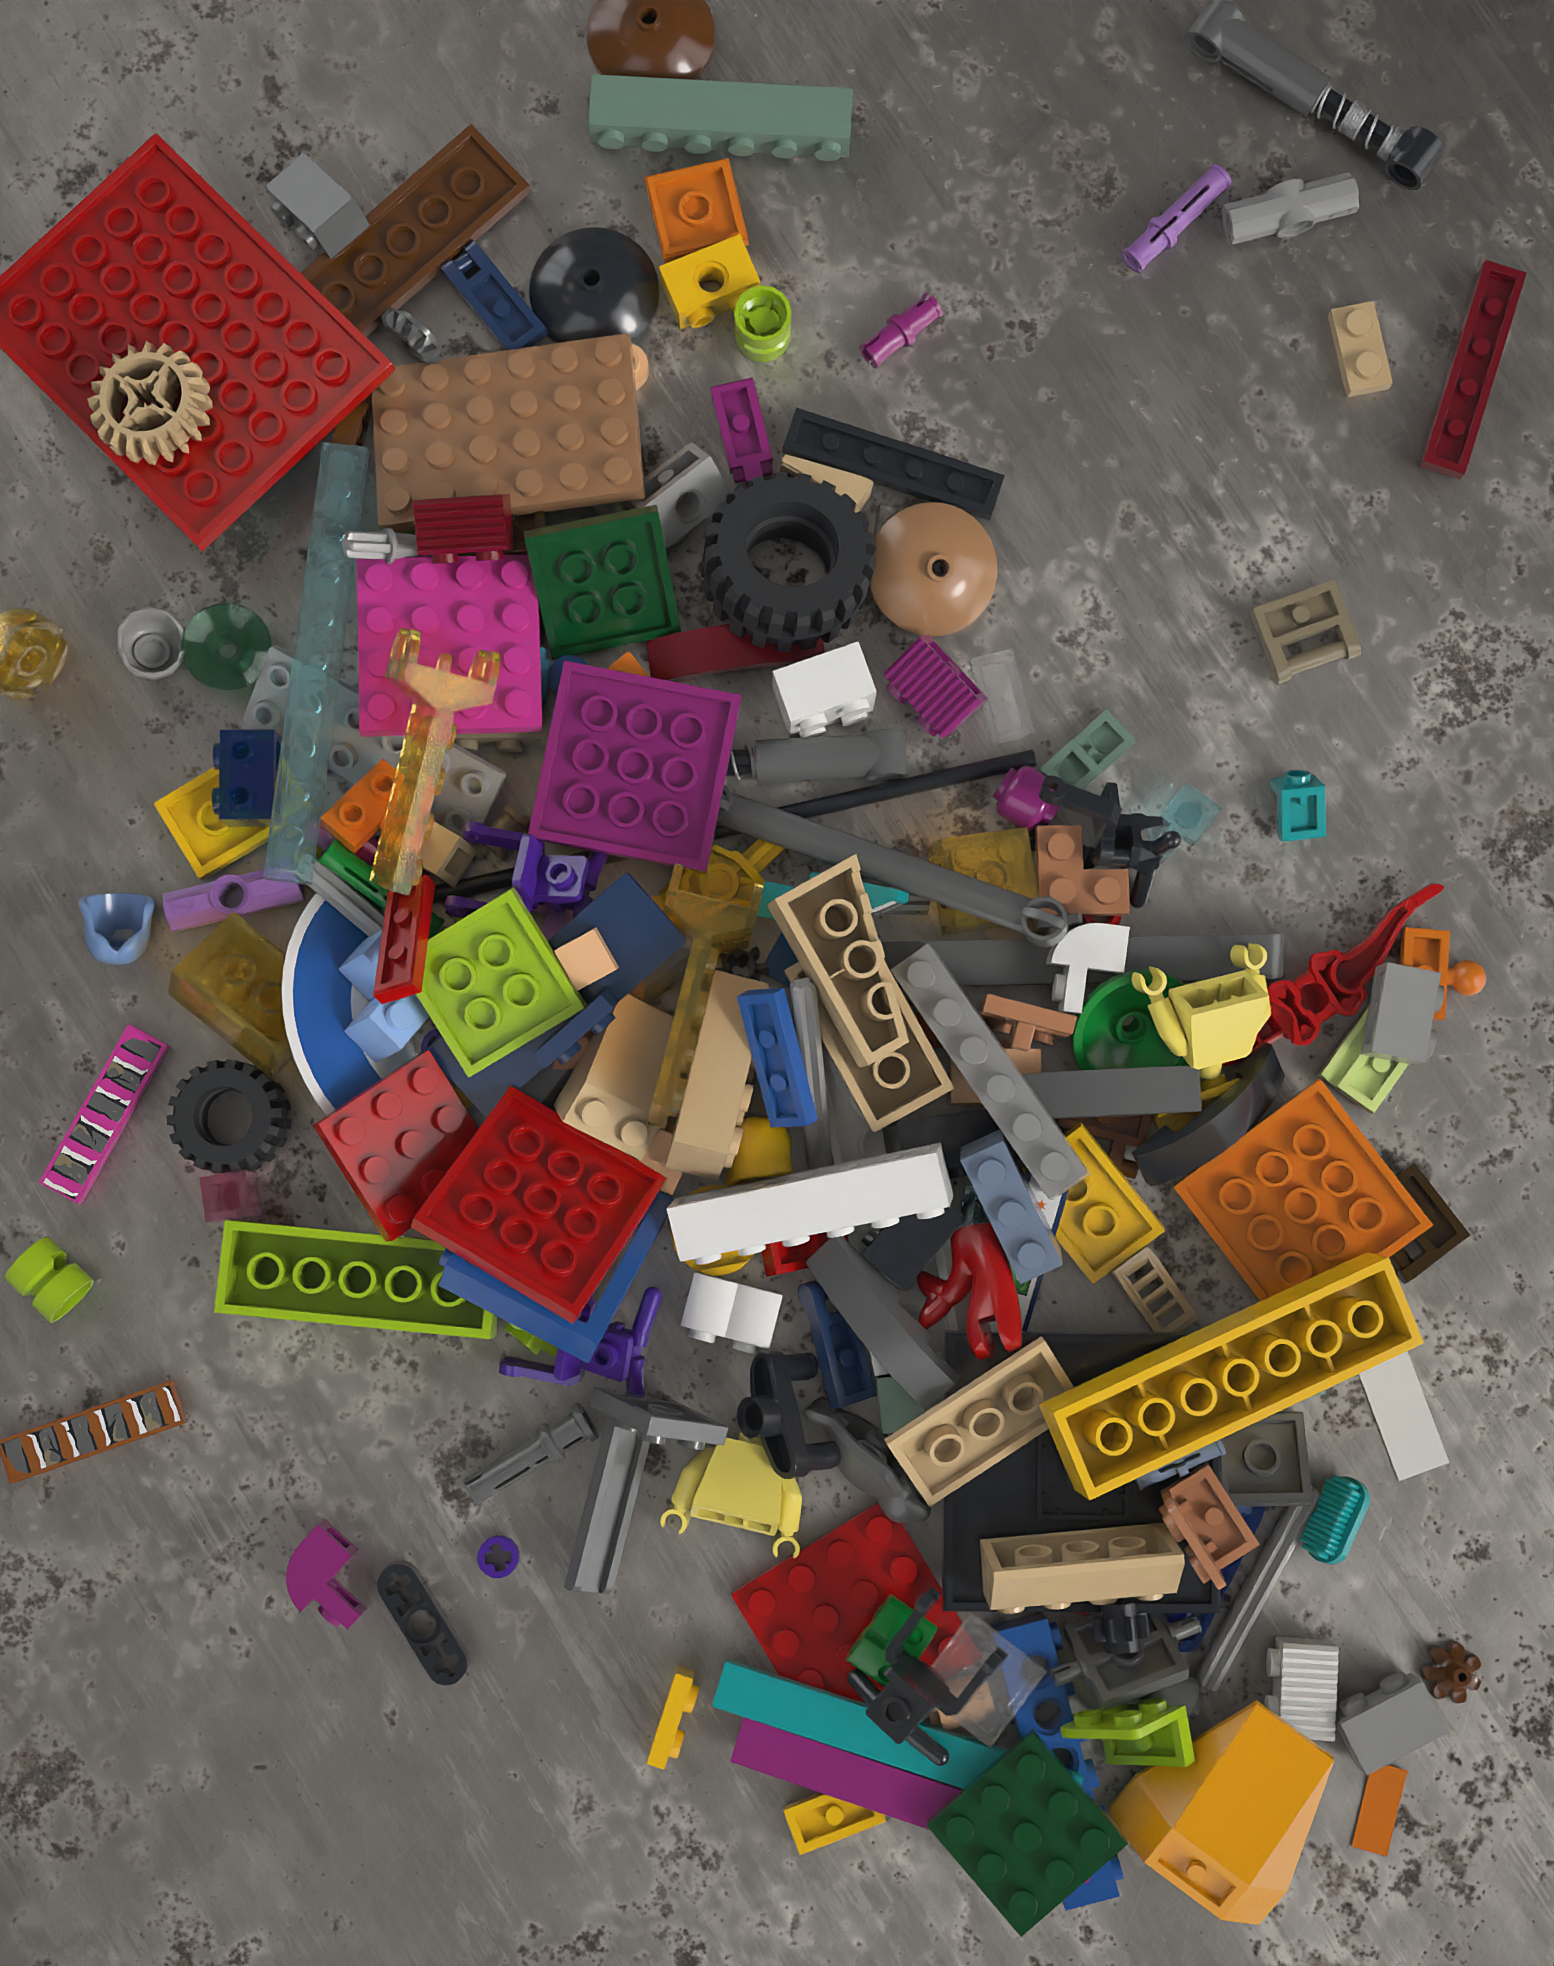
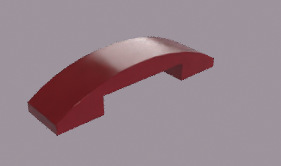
M730 624L679 632L646 641L651 678L672 682L695 680V676L782 665L783 668L825 653L824 642L821 638L818 639L816 648L805 651L801 650L800 645H792L790 652L777 651V645L766 643L765 647L761 648L752 644L753 638L744 634L742 638H739L729 630Z

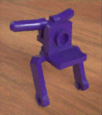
M465 821L462 831L463 839L467 842L518 850L512 885L523 898V903L530 914H532V909L538 908V905H544L545 902H549L557 913H565L566 909L573 910L574 919L594 901L593 898L589 897L590 891L596 890L598 878L609 854L591 851L588 858L585 856L545 855V843L542 840L536 839L533 834L487 827L476 821ZM450 895L446 899L445 914L455 918H464L488 902Z
M657 1287L647 1288L643 1294L632 1329L625 1328V1323L619 1321L611 1323L589 1363L558 1348L555 1366L505 1356L503 1361H500L499 1373L509 1377L523 1376L572 1386L581 1381L587 1370L618 1382L626 1380V1392L645 1396L643 1372L645 1357L641 1355L642 1347H646L648 1344L649 1333L662 1298V1293ZM592 1296L582 1310L581 1317L578 1318V1320L584 1323L588 1322L596 1307V1301Z

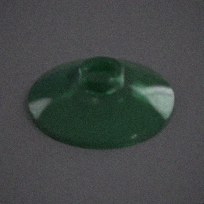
M218 603L199 611L188 622L181 641V651H184L182 653L183 660L189 672L203 685L220 691L239 690L257 681L268 650L272 647L270 633L263 620L247 607L234 603ZM226 644H233L237 647L235 655L230 658L223 657L220 653L221 648Z

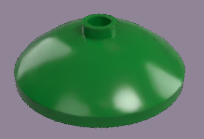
M1149 969L1131 970L1113 976L1095 988L1084 1000L1082 1013L1076 1014L1077 1019L1073 1034L1071 1035L1073 1056L1080 1070L1190 1066L1182 1056L1174 1055L1162 1040L1147 1006L1152 1004L1149 995L1139 992L1132 984V975L1134 972L1141 973L1144 977L1146 986H1150L1153 977ZM1164 972L1167 984L1162 993L1164 998H1167L1169 989L1185 984L1175 976ZM1134 1016L1133 1021L1129 1025H1122L1124 1020Z

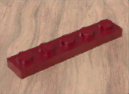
M1485 260L1480 266L1419 467L1459 480L1466 474L1527 272L1489 260Z

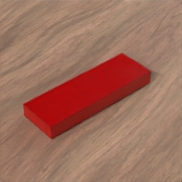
M427 874L388 887L373 996L381 1004L422 992L435 883Z

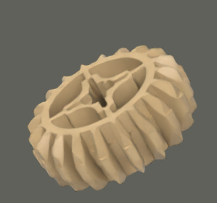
M146 341L142 352H138L134 346L128 344V356L123 359L119 355L112 353V360L115 364L111 368L99 366L100 374L104 379L103 381L91 382V388L96 395L87 399L89 407L94 411L90 415L91 422L99 429L98 436L105 444L111 445L110 448L117 455L122 457L126 454L132 462L137 464L144 457L149 464L156 465L159 454H162L167 461L173 462V451L177 448L189 454V446L186 442L190 438L202 441V434L197 427L210 425V418L205 411L213 408L212 400L207 395L210 392V385L205 378H202L203 372L197 363L190 362V358L181 350L175 353L171 346L165 343L157 350L152 343ZM181 385V402L175 412L173 410V403L178 396L176 390ZM125 396H127L128 404L123 411L125 417L121 421V405ZM140 399L144 400L148 404L151 401H154L155 404L152 403L150 406H148L146 403L143 404Z

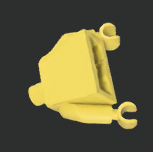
M1249 943L1248 950L1244 945H1234L1230 952L1232 963L1236 967L1245 968V970L1171 988L1167 998H1164L1162 993L1166 987L1167 978L1164 972L1158 968L1149 966L1153 980L1148 987L1141 973L1134 972L1131 979L1134 988L1139 992L1149 995L1152 1004L1147 1006L1162 1040L1174 1055L1182 1056L1191 1068L1199 1069L1200 1077L1203 1079L1219 1077L1221 1075L1222 1063L1248 1056L1252 1051L1257 1033L1271 1015L1265 975H1260L1259 969L1264 966L1267 960V952L1261 945Z
M740 1431L738 1440L726 1437L724 1445L704 1448L682 1469L671 1498L674 1504L667 1507L660 1520L663 1528L666 1525L668 1516L676 1514L682 1519V1526L678 1534H682L690 1523V1518L695 1517L773 1536L771 1544L775 1557L778 1556V1545L783 1541L793 1543V1558L799 1555L800 1546L794 1532L799 1530L802 1494L796 1478L784 1479L775 1473L760 1438L749 1439Z

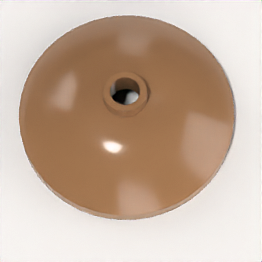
M937 502L913 505L889 518L875 535L876 549L873 557L876 559L869 591L880 612L898 628L920 636H943L965 628L975 621L987 607L997 580L996 553L985 529L974 517L964 510ZM935 560H940L945 565V573L941 577L936 576L932 572V564Z

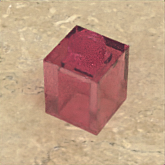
M241 1170L199 1177L205 1223L225 1222V1220L262 1216L256 1171Z

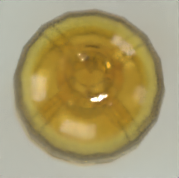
M7 608L0 612V694L13 700L30 698L36 695L32 689L38 687L43 680L49 686L64 667L68 653V642L62 638L61 632H64L62 628L49 617L29 608Z

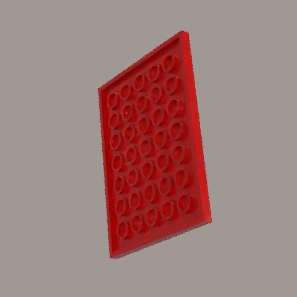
M157 133L153 134L0 275V349L202 552L396 370L393 363ZM146 341L152 343L157 350L165 343L171 346L175 353L181 350L187 354L191 360L190 362L197 363L203 372L202 378H205L210 385V392L207 395L212 400L213 406L212 409L205 411L210 418V425L197 427L202 434V441L190 438L186 442L189 446V454L177 448L173 451V462L167 461L162 454H159L156 465L149 464L144 457L138 464L132 462L126 454L121 457L110 448L111 445L105 444L98 436L99 429L91 422L90 415L94 411L89 407L87 400L96 395L91 388V382L103 381L104 379L100 374L99 366L111 368L115 364L112 360V353L119 355L122 359L128 356V344L134 346L138 352H142ZM181 385L176 390L178 396L173 403V410L175 412L181 402ZM125 396L121 405V421L125 417L123 411L128 404L127 396ZM140 399L143 404L146 403L148 406H150L152 403L155 404L154 401H151L148 404L144 400Z

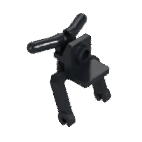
M1046 776L1038 795L1043 802L1061 806L1091 817L1093 820L1095 840L1092 846L1083 845V869H1094L1095 866L1110 867L1111 865H1119L1120 869L1136 870L1137 873L1129 902L1134 908L1145 906L1155 873L1160 865L1159 862L1164 859L1167 853L1181 844L1180 834L1177 831L1171 830L1159 837L1164 828L1162 817L1146 816L1141 813L1120 814L1122 808L1120 807L1117 783L1107 782L1099 796L1066 784L1057 776ZM1020 829L1016 845L1024 851H1036L1035 829L1029 832Z
M932 1586L917 1601L914 1606L915 1610L885 1649L886 1661L890 1666L884 1672V1675L890 1681L884 1689L880 1691L867 1675L858 1669H852L848 1673L847 1681L869 1706L866 1709V1715L895 1743L901 1744L906 1741L935 1765L944 1766L950 1758L948 1750L919 1728L918 1725L938 1709L945 1716L957 1715L967 1706L988 1677L992 1676L1002 1665L1008 1654L1001 1647H998L984 1662L959 1697H955L949 1691L950 1688L945 1684V1680L933 1667L919 1660L916 1656L912 1657L904 1649L906 1641L942 1595Z

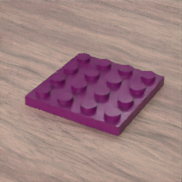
M564 661L528 834H533L536 839L547 843L707 874L742 695Z

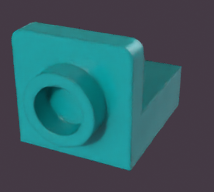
M1290 770L1284 772L1283 777L1270 779L1271 789L1277 794L1279 839L1282 842L1326 837L1325 785L1307 770Z

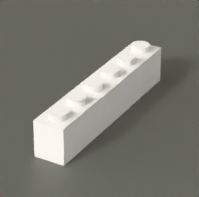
M941 1143L678 1197L667 1207V1213L680 1262L694 1259L695 1264L700 1265L719 1260L722 1257L721 1253L738 1250L740 1256L755 1254L765 1250V1244L782 1241L785 1247L799 1245L809 1241V1235L827 1232V1236L830 1238L840 1237L852 1233L854 1226L868 1223L872 1224V1228H884L897 1224L899 1217L917 1214L918 1219L933 1218L945 1212L944 1208L950 1207L953 1191Z

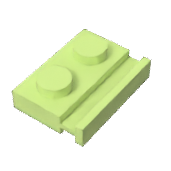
M1367 1004L1317 1076L1326 1080L1337 1091L1369 1114L1375 1113L1409 1064L1360 1054L1369 1004Z

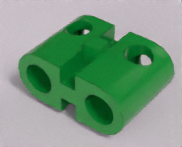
M890 1594L873 1616L872 1622L868 1627H865L852 1646L846 1661L885 1687L890 1681L884 1675V1672L890 1666L886 1661L885 1649L914 1609ZM924 1617L904 1644L905 1651L912 1657L916 1656L919 1659L935 1635L937 1626Z

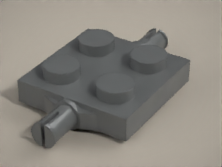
M1096 1612L1064 1624V1636L1074 1653V1660L1051 1667L1049 1669L1051 1678L1057 1688L1082 1678L1092 1688L1103 1711L1189 1679V1668L1178 1650V1640L1201 1633L1200 1622L1198 1619L1196 1620L1197 1616L1194 1613L1171 1623L1160 1613H1147L1150 1638L1140 1639V1651L1124 1654L1105 1653L1104 1641L1094 1642L1092 1616H1102L1101 1612Z

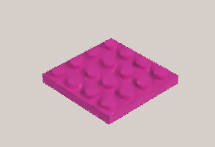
M503 555V559L476 561V556H458L459 562L432 564L431 557L395 559L392 564H386L384 559H357L359 732L361 737L543 732L539 600L528 555Z

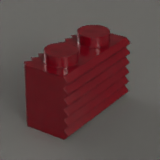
M510 494L413 500L418 556L431 555L432 564L459 562L458 553L475 552L476 561L503 559L502 550L514 549Z

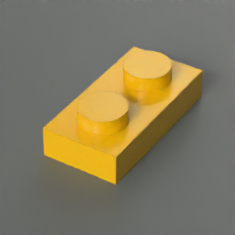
M679 1665L676 1667L648 1754V1765L664 1770L668 1757L678 1758L685 1736V1731L678 1729L683 1711L692 1714L700 1686L692 1684L694 1670Z
M820 1792L783 1806V1812L799 1855L886 1822L884 1814Z

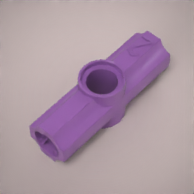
M292 862L238 876L234 874L224 875L214 882L164 893L163 907L171 931L179 932L228 919L242 920L250 917L253 913L306 901L304 883L295 874L298 864ZM234 887H242L244 891L242 903L235 908H228L225 903L227 892Z

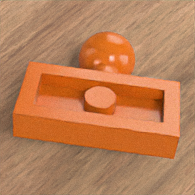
M382 758L320 817V825L352 853L357 852L380 828L384 830L385 842L392 850L401 853L409 852L420 841L419 826L409 817H395L394 815L416 795V786Z
M1405 927L1401 929L1399 964L1441 973L1439 985L1444 986V999L1439 1012H1434L1433 1021H1443L1446 1016L1447 985H1451L1453 990L1461 995L1471 996L1483 989L1486 982V973L1480 964L1472 960L1460 961L1453 968L1448 967L1450 931Z

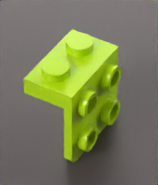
M1149 1698L1139 1701L1138 1704H1127L1126 1702L1106 1711H1103L1099 1704L1100 1708L1075 1713L1073 1721L1060 1727L1062 1738L1102 1739L1106 1764L1186 1767L1195 1762L1186 1705H1167L1165 1698Z

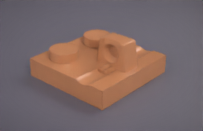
M987 994L979 1001L977 1009L992 1032L1010 1035L1011 1028H1013L1009 1047L1024 1052L1030 1050L1032 1042L1053 1046L1055 1040L1062 1041L1066 1039L1069 1035L1073 1034L1077 1016Z

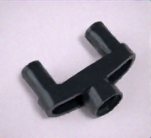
M780 1351L758 1353L750 1367L751 1396L741 1400L737 1409V1423L740 1431L749 1439H761L773 1470L784 1479L805 1477L810 1471L832 1469L840 1463V1450L834 1441L810 1444L805 1442L802 1422L791 1381L810 1380L816 1377L818 1374V1361L811 1352L786 1355Z

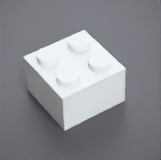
M859 641L773 671L772 691L789 738L799 736L800 738L820 737L826 733L825 727L839 722H842L843 727L852 726L868 718L867 713L873 711L877 691Z

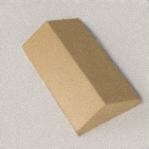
M1041 1336L885 1438L884 1441L928 1506L931 1507L1048 1430L1049 1428L1039 1404L1074 1387Z

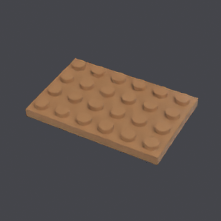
M629 333L442 359L438 363L433 364L420 362L394 366L396 370L372 392L378 527L381 531L384 528H391L394 532L415 530L413 500L510 494L511 515L516 514L519 516L534 514V512L538 511L549 512L645 498L633 348Z

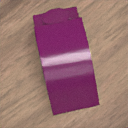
M326 1519L317 1524L293 1552L287 1566L286 1585L293 1604L300 1612L315 1599L320 1604L318 1607L319 1613L330 1624L336 1627L342 1624L348 1630L367 1610V1607L334 1577L359 1549Z

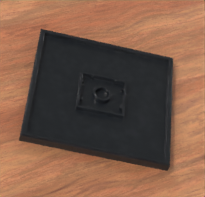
M945 1330L944 1360L960 1377L956 1385L944 1394V1400L1041 1336L1073 1387H1077L1191 1333L1022 1331V1348L1008 1352L1001 1341L999 1332L992 1331L995 1356L979 1360L970 1349L966 1331ZM1049 1429L943 1498V1611L998 1612L997 1610H990L983 1593L980 1540L1164 1523L1163 1516L1158 1509L1164 1505L1160 1491L1180 1479L1179 1475H1173L1145 1487L1141 1491L1134 1479L1092 1500H1088L1074 1490ZM1220 1455L1206 1462L1222 1484V1456ZM1201 1463L1197 1466L1188 1469V1472L1190 1473L1191 1471L1198 1468L1204 1463ZM1183 1539L1177 1543L1184 1553L1185 1560L1177 1593L1163 1594L1162 1598L1153 1601L1139 1600L1136 1597L1117 1598V1601H1135L1137 1613H1220L1221 1589H1217L1212 1579L1206 1583L1201 1581L1188 1560L1189 1556L1184 1548L1189 1544L1186 1539ZM1083 1601L1072 1602L1069 1607L1064 1609H1048L1040 1605L1025 1607L1021 1612H1101V1605Z

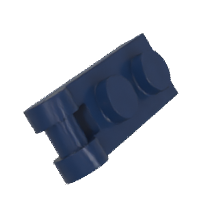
M473 239L462 247L464 252L453 260L447 259L439 266L445 279L457 290L505 350L532 347L548 334L543 323ZM475 266L479 272L467 280L464 274Z
M812 1280L800 1284L798 1287V1298L802 1307L807 1311L830 1408H842L877 1396L864 1343L852 1330L834 1304V1312H828L826 1300L829 1297L820 1283Z

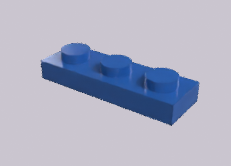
M785 989L747 990L738 995L737 1000L770 1127L809 1126L818 1118Z

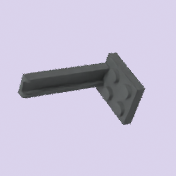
M594 1387L590 1406L607 1414L564 1588L569 1591L610 1594L614 1588L650 1443L665 1445L667 1438L677 1439V1443L684 1447L704 1450L705 1443L724 1445L728 1427L671 1398L663 1397L662 1400L645 1398V1396L637 1393L625 1392L624 1395Z

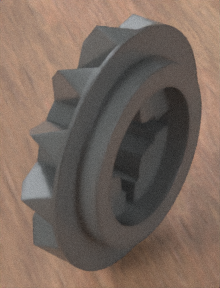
M389 307L381 316L386 331L394 337V340L404 350L412 354L415 359H419L427 364L438 363L443 356L439 350L440 344L438 340L413 315L403 309L398 311Z

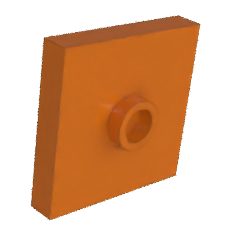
M729 158L644 177L664 264L738 234L741 235L745 246L749 245Z

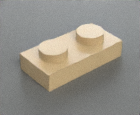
M1374 301L1331 309L1327 316L1346 398L1388 390L1392 386L1393 381Z

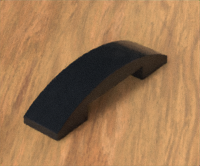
M1268 1042L1264 1043L1233 1070L1236 1077L1240 1078V1081L1179 1131L1175 1132L1167 1125H1164L1131 1152L1148 1185L1155 1186L1168 1182L1206 1164L1236 1143L1259 1121L1276 1098L1285 1078V1074L1271 1044Z

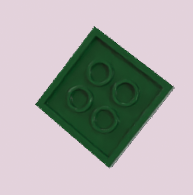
M657 505L523 531L552 660L567 655H578L681 632Z
M1033 1728L930 1817L926 1824L1020 1937L1025 1935L1128 1845L1125 1835Z

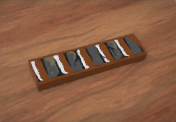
M173 1379L0 1439V1455L9 1484H13L188 1423L175 1380Z

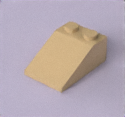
M628 993L611 1011L616 1018L598 1035H593L553 1106L562 1122L641 1160L665 1119L699 1030Z

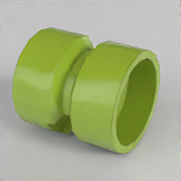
M760 285L749 288L741 294L736 302L734 311L736 344L741 353L752 361L763 363L773 361L784 354L789 346L792 311L788 299L781 291L771 286Z
M46 1236L35 1242L10 1266L4 1278L22 1296L32 1295L34 1297L32 1306L50 1323H53L81 1301L93 1286L94 1280L78 1264L65 1263L67 1254L50 1237Z

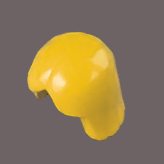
M766 1116L747 1117L743 1119L741 1126L735 1125L736 1127L743 1128V1134L732 1168H727L726 1186L730 1187L758 1181V1178L784 1176L792 1173V1138L786 1127H770L769 1119Z

